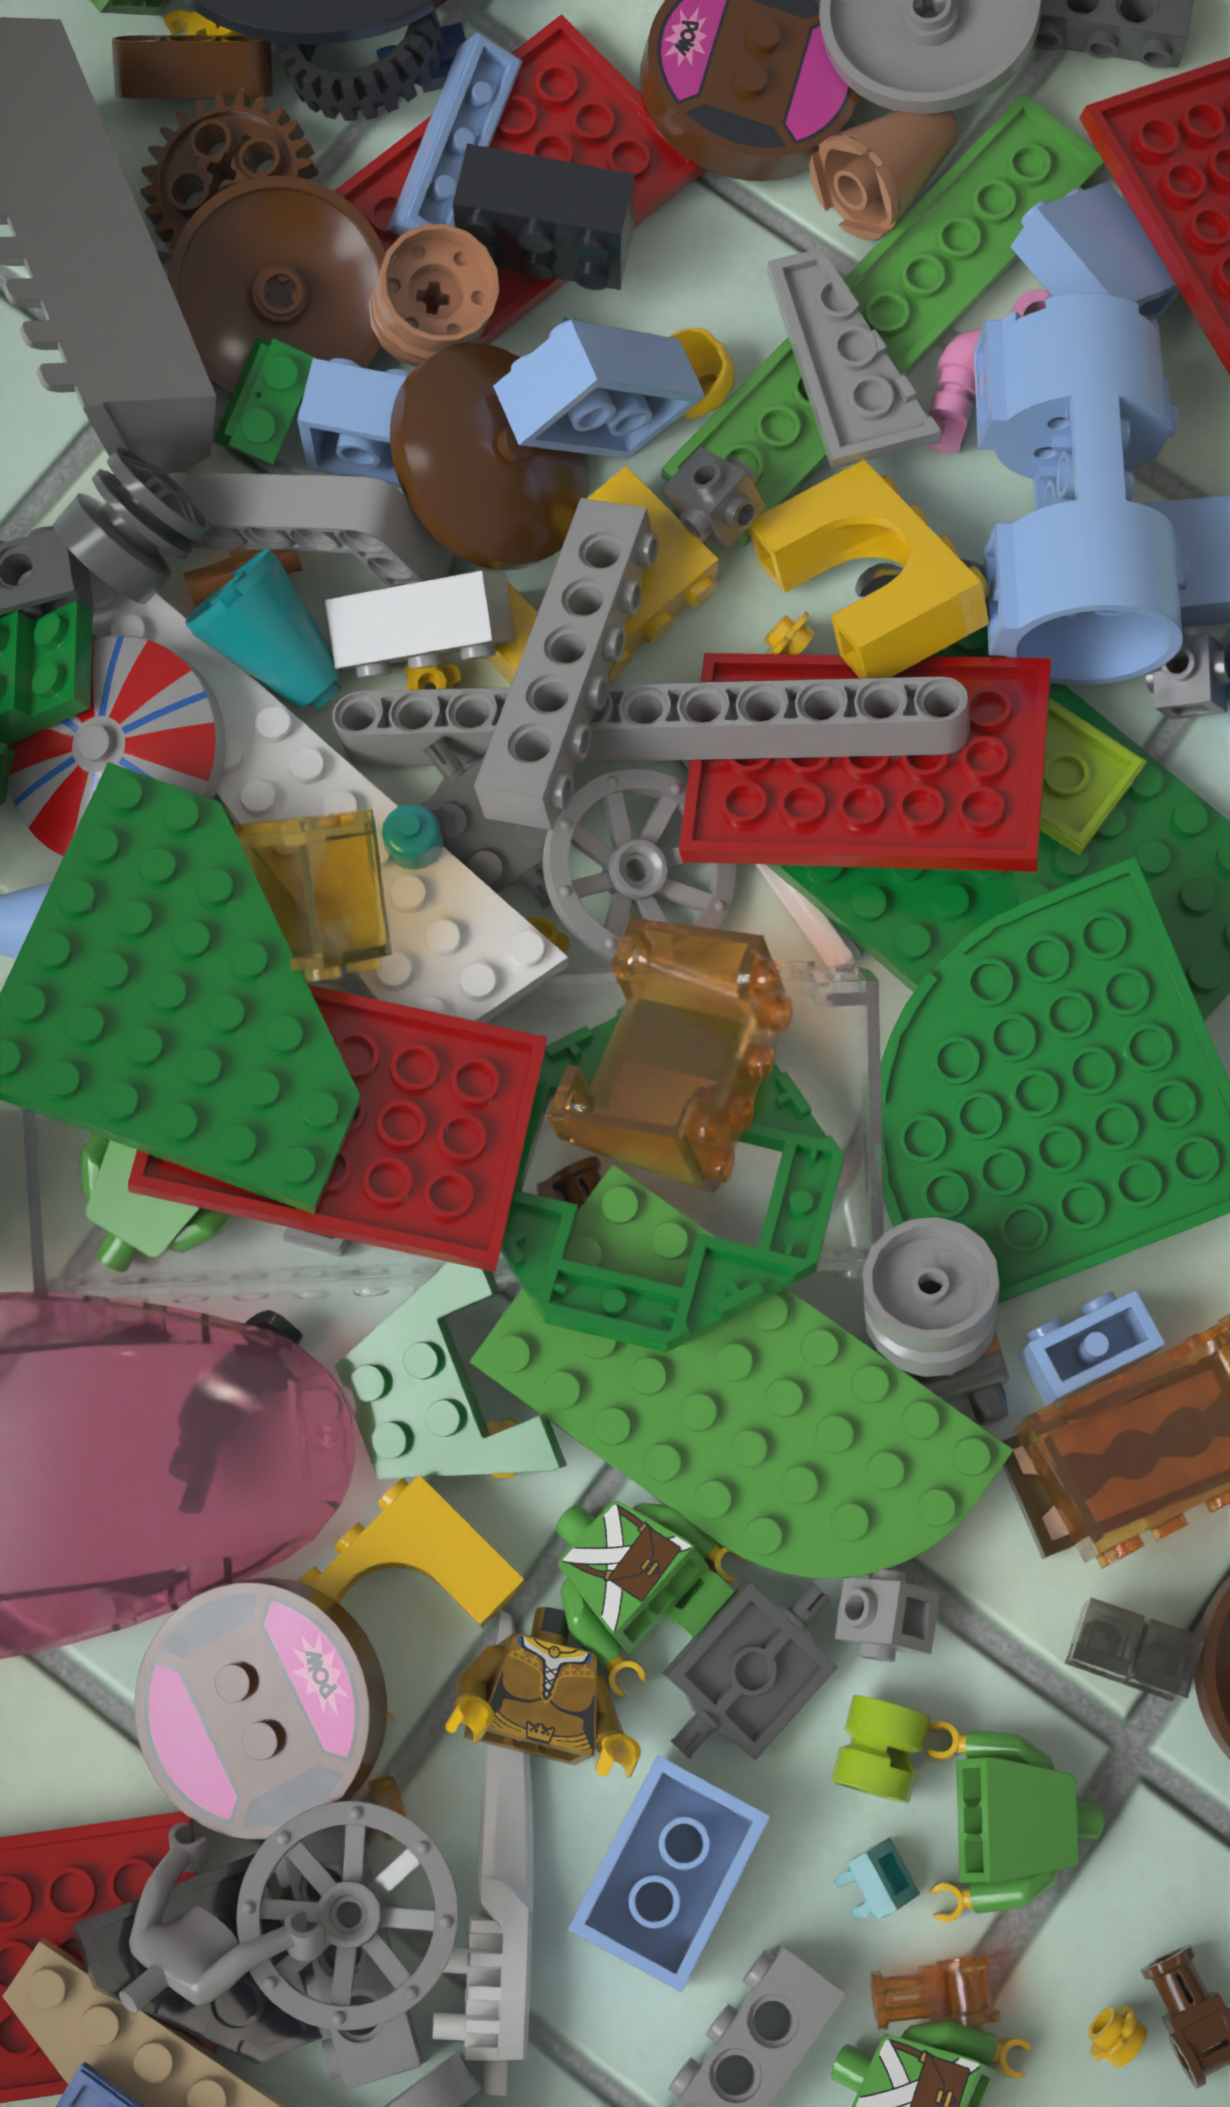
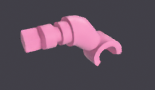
M1038 289L1026 292L1017 299L1010 313L1017 311L1023 317L1045 309V298L1052 296L1046 290ZM982 327L955 336L945 347L939 359L936 372L940 376L937 384L940 392L934 394L928 415L933 417L942 433L939 442L925 445L932 450L951 454L958 452L973 409L971 401L976 398L973 350Z

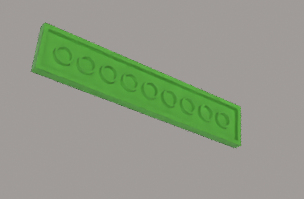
M1023 93L843 279L859 303L858 310L871 330L876 329L887 346L886 353L900 375L905 374L907 377L1019 259V256L1010 246L1024 227L1021 224L1024 215L1041 201L1047 200L1049 203L1057 201L1078 187H1082L1085 190L1104 169L1105 163L1098 151ZM789 337L782 342L662 467V479L668 482L701 446L728 462L733 458L738 459L752 470L758 479L755 487L766 505V508L762 511L764 513L792 498L828 461ZM749 528L737 539L745 547L752 541Z

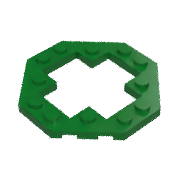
M638 999L618 1009L616 1017L592 1029H589L586 1025L546 1045L500 1252L546 1324L667 1353L816 1273L845 1155L831 1135L827 1137L811 1114V1106L786 1071L781 1072L767 1052V1043L754 1025ZM623 1061L737 1087L726 1126L725 1139L782 1152L758 1247L697 1233L683 1287L566 1260L565 1257L578 1216V1205L522 1192L550 1098L609 1111Z

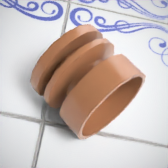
M447 224L421 225L401 234L386 252L369 301L371 327L381 346L399 362L417 367L423 361L445 348L457 344L478 343L493 313L499 294L497 267L487 248L469 232ZM423 299L433 300V309L437 311L436 314L426 312L427 307L426 303L422 302Z

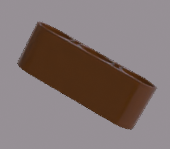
M128 35L112 38L116 97L132 99H215L216 94L221 93L225 99H235L239 92H244L248 99H253L260 96L270 97L273 95L271 41L246 35Z

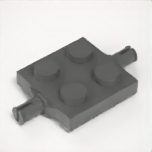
M441 736L434 743L426 747L423 752L424 754L426 753L444 779L436 792L418 805L429 809L438 819L443 836V847L495 893H499L506 887L524 882L541 904L542 909L548 907L551 901L545 886L542 869L543 850L548 830L486 819L474 788L485 755L482 758L462 764L445 742L444 737Z
M744 1580L695 1638H692L662 1673L686 1696L691 1709L696 1713L680 1732L670 1740L687 1758L691 1759L695 1751L715 1731L733 1740L749 1757L756 1761L838 1668L816 1646L812 1634L807 1628L808 1624L831 1601L826 1594L822 1593L823 1591L817 1585L811 1582L810 1586L789 1609H785L773 1604L751 1582Z

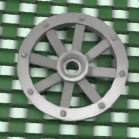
M632 768L612 771L598 776L572 794L567 809L559 810L553 830H548L543 850V875L547 893L556 914L566 929L587 949L602 958L621 965L632 967L661 966L691 954L708 942L718 931L733 901L736 885V864L708 863L710 874L708 893L667 878L669 869L688 863L681 861L679 846L665 852H661L656 846L674 810L676 809L682 815L684 813L687 784L670 775L653 770ZM627 793L647 795L658 799L636 840H632L623 794ZM602 799L604 801L613 849L578 824L584 813L594 803ZM570 844L603 868L602 873L572 880L569 868ZM626 866L635 872L636 881L628 877ZM609 890L613 896L604 927L588 913L579 898ZM652 894L698 910L701 913L692 926L677 937ZM631 903L635 904L657 943H642L622 938Z
M357 1801L328 1803L311 1808L289 1819L276 1829L262 1844L249 1864L241 1885L237 1905V1931L240 1944L264 1935L262 1919L285 1920L289 1912L296 1909L306 1912L307 1922H317V1925L324 1926V1950L331 1944L337 1946L330 2004L309 1997L289 1983V1980L312 1960L298 1961L289 1954L277 1965L274 1964L272 1958H269L249 1971L265 1995L284 2012L307 2024L332 2030H358L377 2026L400 2016L417 2004L432 1989L446 1968L453 1952L459 1923V1905L454 1878L446 1859L435 1842L423 1829L400 1813L372 1803ZM346 1825L343 1882L337 1883L301 1841L323 1829ZM366 1826L391 1835L408 1848L368 1885L363 1884ZM285 1855L322 1896L319 1902L264 1899L268 1882L275 1868ZM421 1864L431 1884L435 1911L382 1907L380 1901ZM348 1901L355 1902L362 1911L361 1921L354 1927L345 1926L339 1918L340 1908ZM380 1927L433 1931L428 1951L413 1975L409 1973L377 1932ZM362 1945L396 1990L376 2001L351 2005L357 1947Z

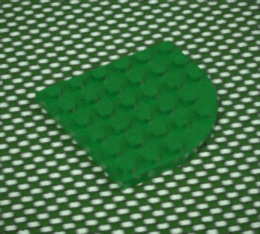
M1136 856L1031 899L993 917L958 942L956 947L922 979L905 1004L890 1034L880 1063L874 1092L873 1156L880 1191L893 1227L911 1219L933 1217L964 1224L985 1240L997 1260L999 1304L1230 1213V1082Z

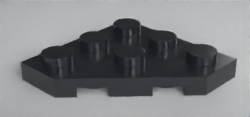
M255 1854L175 1884L169 1895L162 1924H170L198 1906L225 1924L239 1943L237 1931L239 1892L246 1871ZM268 1887L266 1888L264 1899H272ZM140 1899L93 1916L72 1926L93 1989L118 2001H121L119 1992L147 1970L131 1954L129 1939ZM262 1919L263 1934L281 1928L280 1920ZM285 1950L271 1958L274 1964L277 1965L289 1953ZM250 1971L245 1973L218 1999L208 2004L195 2005L170 1987H166L140 2009L142 2012L256 2064H261L322 2038L319 2027L294 2018L274 2004L260 1989ZM297 1973L289 1980V1983L306 1994L301 1977Z

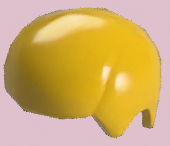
M703 328L680 329L669 337L680 339L705 395L701 401L680 417L692 420L707 416L723 404L734 388L735 364L726 348L708 330Z

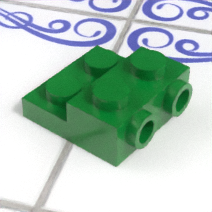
M78 600L36 620H32L18 610L0 619L1 743L10 745L90 708L93 610Z

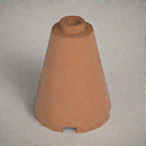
M895 111L827 137L818 145V151L811 156L809 162L811 184L819 203L825 211L833 207L844 219L838 225L845 232L862 240L880 238L893 229L956 145L958 140L956 119L951 111L931 114Z

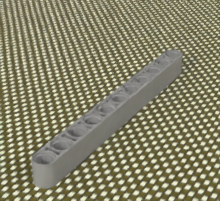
M948 677L609 685L606 703L602 710H595L591 721L594 724L590 725L591 742L587 756L583 760L578 759L577 762L944 755L958 751L969 740L971 727L968 696L966 689L960 682ZM510 687L353 692L342 697L337 702L332 712V719L346 755L350 761L357 765L366 767L434 765L426 753L424 754L423 750L441 736L444 737L445 742L461 763L464 764L467 761L482 758L486 754ZM942 714H947V715H949V716H945V717H936L937 715H942ZM880 716H889L887 718L882 719L877 718ZM830 717L829 719L818 720L819 718ZM771 718L770 720H767V721H760V720H762V719ZM705 720H712L710 722L701 723Z

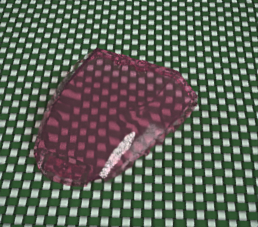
M0 1292V1659L69 1645L122 1630L170 1613L195 1596L210 1589L246 1580L284 1561L309 1544L342 1505L351 1483L355 1463V1437L351 1411L342 1389L328 1368L319 1363L291 1339L264 1328L210 1314L153 1303L100 1296L40 1292Z

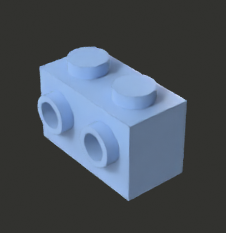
M1136 1290L1119 1299L1116 1298L1113 1291L1104 1294L1081 1307L1084 1316L1066 1325H1063L1061 1319L1057 1318L1027 1334L1031 1342L1021 1351L1019 1357L1047 1409L1154 1356L1166 1345Z

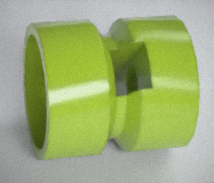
M853 1695L844 1730L850 1735L851 1741L850 1744L839 1747L830 1781L863 1793L909 1804L918 1771L910 1761L911 1756L923 1751L931 1717L919 1711L890 1702Z

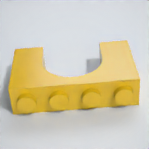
M864 459L760 514L752 526L749 527L757 563L784 593L841 563L854 559L884 558L904 566L899 575L890 583L831 615L840 657L860 679L891 678L989 624L985 599L990 596V591L979 569L975 566L968 568L959 559L950 539L945 535L938 537L929 527L921 509L915 504L908 506L900 497L892 479L886 474L880 476Z
M627 466L622 468L587 499L647 508L652 533L658 534L659 549L654 566L652 568L646 567L643 574L640 607L635 615L629 614L624 628L626 634L624 652L619 662H612L607 676L609 681L624 672L632 662V654L647 641L651 645L660 641L675 624L674 618L689 605L693 609L701 606L709 599L717 587L719 559L683 526L681 521ZM506 580L515 642L496 645V656L486 659L512 684L538 612Z
M420 1475L410 1484L404 1478L395 1483L377 1504L383 1511L366 1528L360 1522L355 1524L335 1544L333 1549L339 1555L325 1570L321 1572L315 1566L297 1581L321 1591L338 1604H341L347 1592L359 1580L373 1572L388 1568L414 1570L435 1581L482 1629L526 1585L525 1580ZM388 1711L386 1727L395 1719Z

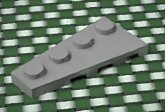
M818 248L768 261L767 273L831 469L858 463L863 459L866 461L939 442L942 431L933 417H928L916 399L917 393L905 374L900 375L886 353L887 346L876 329L871 330L858 310L859 303L824 249Z

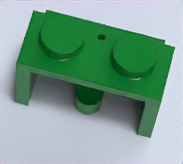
M256 337L213 441L272 467L306 388L312 360L315 357L274 338L270 342Z

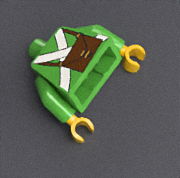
M614 1501L597 1518L577 1504L568 1508L562 1514L555 1529L556 1533L571 1545L558 1562V1566L567 1576L560 1594L569 1631L585 1651L595 1654L597 1666L605 1665L608 1669V1683L612 1691L621 1697H627V1695L615 1683L616 1673L624 1667L635 1669L640 1679L645 1683V1673L641 1665L634 1659L622 1658L619 1654L621 1647L628 1654H631L671 1608L697 1582L707 1568L719 1575L726 1583L736 1582V1579L726 1574L721 1567V1559L725 1553L732 1554L742 1564L749 1562L722 1547L685 1519L678 1510L663 1504L642 1502L631 1508L620 1501ZM705 1557H707V1558L709 1559L708 1565H707V1563L704 1561V1558H705Z
M955 2020L910 2025L901 2037L885 2034L879 2043L874 2057L846 2044L842 2047L834 2061L831 2079L857 2093L852 2107H982L996 2073L1011 2078L1026 2076V2073L1014 2071L1008 2066L1006 2061L1008 2050L1015 2046L1022 2050L1032 2051V2047L1024 2039L1005 2037L997 2041L993 2033ZM989 2063H991V2064H992V2067H993L994 2069H992V2068H990V2067H988V2066H986V2065H988Z

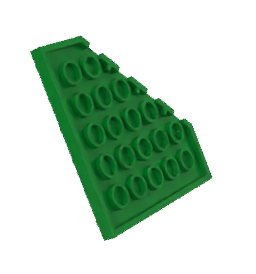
M108 762L0 992V1100L315 1215L360 1106V1094L221 802Z

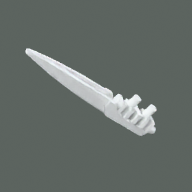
M500 1610L496 1645L515 1633L511 1615L503 1610ZM487 1743L485 1744L476 1889V1908L483 1916L469 1918L467 1925L468 1947H454L448 1964L443 1973L467 1974L464 2001H466L465 2014L433 2013L432 2039L464 2040L462 2059L464 2061L483 2062L481 2095L507 2096L508 2061L528 2060L534 1891L532 1781L530 1754Z

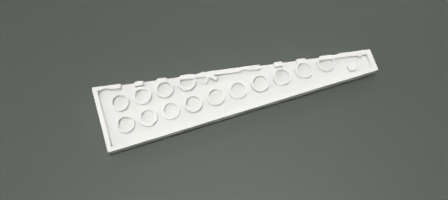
M89 570L95 608L93 611L92 640L122 635L153 641L185 658L203 675L210 685L222 713L226 738L225 762L220 784L215 794L216 800L221 802L230 818L371 998L487 1023L569 966L567 955L445 847L442 846V851L436 861L425 868L417 870L404 869L395 864L385 849L381 835L383 822L389 813L398 807L393 801L246 671L192 635V632L185 623L187 619L159 594L155 593L147 604L137 603L120 594Z

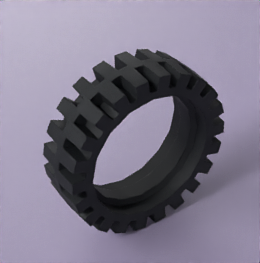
M436 10L409 24L403 40L389 55L368 67L351 71L323 70L311 62V58L317 45L276 42L285 72L301 101H305L307 106L316 113L321 109L324 116L331 119H336L340 112L345 121H356L358 112L361 110L366 120L378 117L377 107L382 105L385 106L388 113L399 109L396 99L400 96L409 103L417 96L414 84L425 88L432 80L429 70L437 71L441 62L439 53H443L444 47L443 33Z

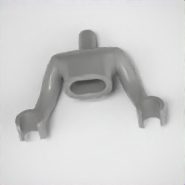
M183 1822L174 1824L168 1834L170 1850L155 1868L144 1886L129 1939L131 1954L147 1970L119 1992V1997L123 2005L132 2013H137L166 1987H170L195 2005L208 2004L223 1995L249 1970L285 1950L288 1951L292 1958L298 1961H309L319 1957L325 1948L324 1926L317 1925L311 1931L305 1932L307 1928V1914L302 1910L296 1909L290 1911L286 1916L283 1927L239 1944L234 1934L225 1924L198 1906L191 1909L182 1918L170 1924H162L169 1895L177 1879L183 1872H194L203 1868L207 1864L209 1857L208 1840L206 1837H200L197 1841L191 1843V1826Z

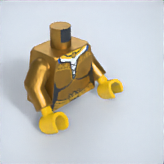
M550 1607L536 1608L531 1636L513 1633L498 1645L487 1646L459 1674L456 1683L455 1710L445 1724V1729L448 1732L454 1733L459 1724L463 1723L466 1725L463 1738L471 1739L474 1744L483 1742L574 1766L593 1757L595 1749H597L600 1753L595 1765L598 1775L608 1776L613 1762H617L624 1768L625 1776L627 1778L632 1777L641 1756V1748L634 1738L625 1735L605 1678L597 1671V1658L595 1654L566 1646L569 1628L565 1611Z

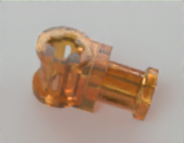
M984 1954L936 1960V1963L919 1965V1973L884 1977L880 1970L870 1971L871 1999L877 2030H887L889 2023L918 2019H925L926 2023L955 2020L965 2026L1001 2021L1000 2010L993 2008L988 1968L994 1964L993 1955ZM967 1976H968V1984H969L971 2004H969L967 1981H966V1977H967ZM919 1994V1997L916 1999L892 2001L894 1996Z

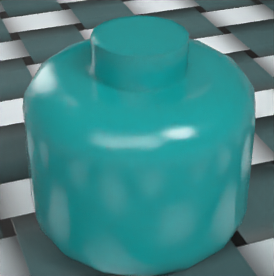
M416 804L399 806L390 812L383 822L381 835L385 849L390 855L391 860L400 867L412 870L425 868L435 862L440 855L443 846V836L438 819L429 809Z

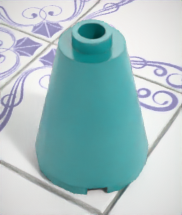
M265 548L233 573L235 577L221 589L220 587L216 588L194 610L185 623L192 632V635L297 708L302 709L311 704L317 710L340 690L341 686L335 680L339 677L342 670L335 669L331 650L278 556H275L269 548Z

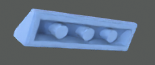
M479 32L464 41L457 50L387 229L399 236L421 225L447 224L455 227L453 201L467 143L489 147L523 61Z

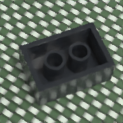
M467 143L453 201L454 224L456 228L469 232L487 248L497 268L519 271L525 276L536 280L557 278L573 281L590 290H603L605 288L621 290L634 232L635 174Z

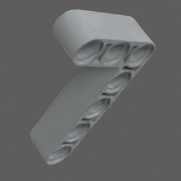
M168 473L190 496L192 502L205 516L211 526L210 531L200 542L187 538L191 547L256 550L269 548L270 550L353 553L389 588L445 578L450 575L455 554L444 547L424 527L409 505L407 498L396 487L383 480L365 476Z

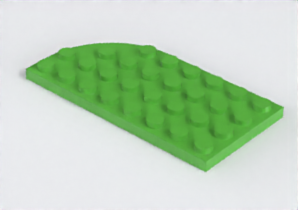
M612 1164L578 1211L565 1259L683 1287L697 1233L715 1236ZM522 1288L469 1361L474 1367L536 1412L545 1415L550 1422L663 1504L678 1510L685 1519L718 1544L756 1565L788 1575L825 1579L858 1577L880 1572V1569H889L925 1552L946 1537L967 1516L1013 1451L1009 1446L904 1371L897 1369L890 1361L788 1288L667 1353L546 1324L526 1291Z

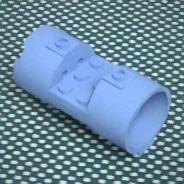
M1071 293L1045 298V309L1023 317L1017 311H1014L1003 320L986 319L973 350L978 450H994L997 458L1008 469L1033 479L1035 511L1023 516L1013 524L996 523L984 549L985 580L990 591V596L986 598L989 624L987 625L989 655L1006 656L1009 658H1051V683L1062 685H1098L1124 681L1147 674L1169 662L1178 653L1183 642L1179 591L1185 590L1188 585L1190 561L1188 555H1181L1180 532H1175L1170 520L1154 508L1131 501L1134 485L1131 470L1145 464L1150 459H1157L1167 438L1175 435L1178 425V406L1175 402H1170L1168 379H1163L1159 324L1156 319L1150 321L1139 314V304L1129 299L1102 293Z

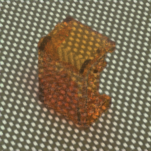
M1230 1314L1221 1318L1218 1321V1325L1200 1334L1196 1333L1188 1337L1181 1344L1080 1395L1075 1394L1067 1398L1060 1407L1057 1408L1055 1403H1052L1030 1414L1014 1429L1084 1563L1096 1558L1101 1569L1144 1547L1145 1545L1140 1536L1146 1532L1151 1531L1155 1541H1158L1189 1525L1184 1513L1205 1503L1211 1514L1230 1504Z

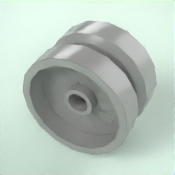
M939 1217L911 1219L887 1230L870 1248L862 1269L866 1333L877 1353L890 1361L897 1369L923 1377L951 1375L974 1364L991 1346L998 1325L999 1278L997 1260L985 1240L964 1224Z

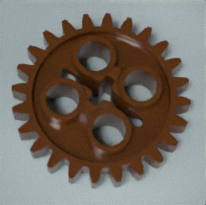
M239 92L233 106H230L221 93H217L213 109L208 110L198 99L195 101L196 116L191 119L180 111L176 112V118L180 125L176 132L166 127L160 128L159 131L167 143L164 147L149 146L148 151L157 161V165L142 167L141 172L152 184L142 188L140 193L150 204L144 212L150 221L157 225L154 231L163 242H170L169 247L174 250L180 234L194 213L205 202L222 190L239 182L257 177L290 176L308 180L319 175V169L313 160L309 159L315 153L307 138H303L305 133L296 120L290 121V117L283 107L278 106L272 110L263 96H260L251 107V103L244 92ZM226 142L221 151L209 155V152L215 145ZM267 160H274L269 169L256 173L260 164ZM203 191L198 201L186 205L191 195L195 192Z

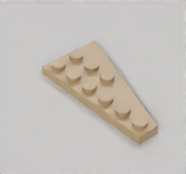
M45 1937L39 1941L2 1996L68 2085L81 2064L86 2062L145 2107H291L175 2026L140 2010L137 2013H132L121 2001L93 1989L85 1965Z

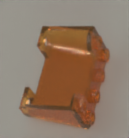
M630 917L610 965L626 1002L589 1088L580 1068L568 1065L546 1117L561 1141L702 1191L714 1193L721 1183H726L732 1175L735 1160L734 1150L741 1132H746L751 1126L754 1116L755 1096L761 1081H766L771 1074L774 1061L773 1050L780 1032H785L788 1029L792 1019V1000L785 994L779 977L778 965L773 961L763 935ZM636 948V961L632 971V956ZM574 1096V1108L569 1109L571 1099Z

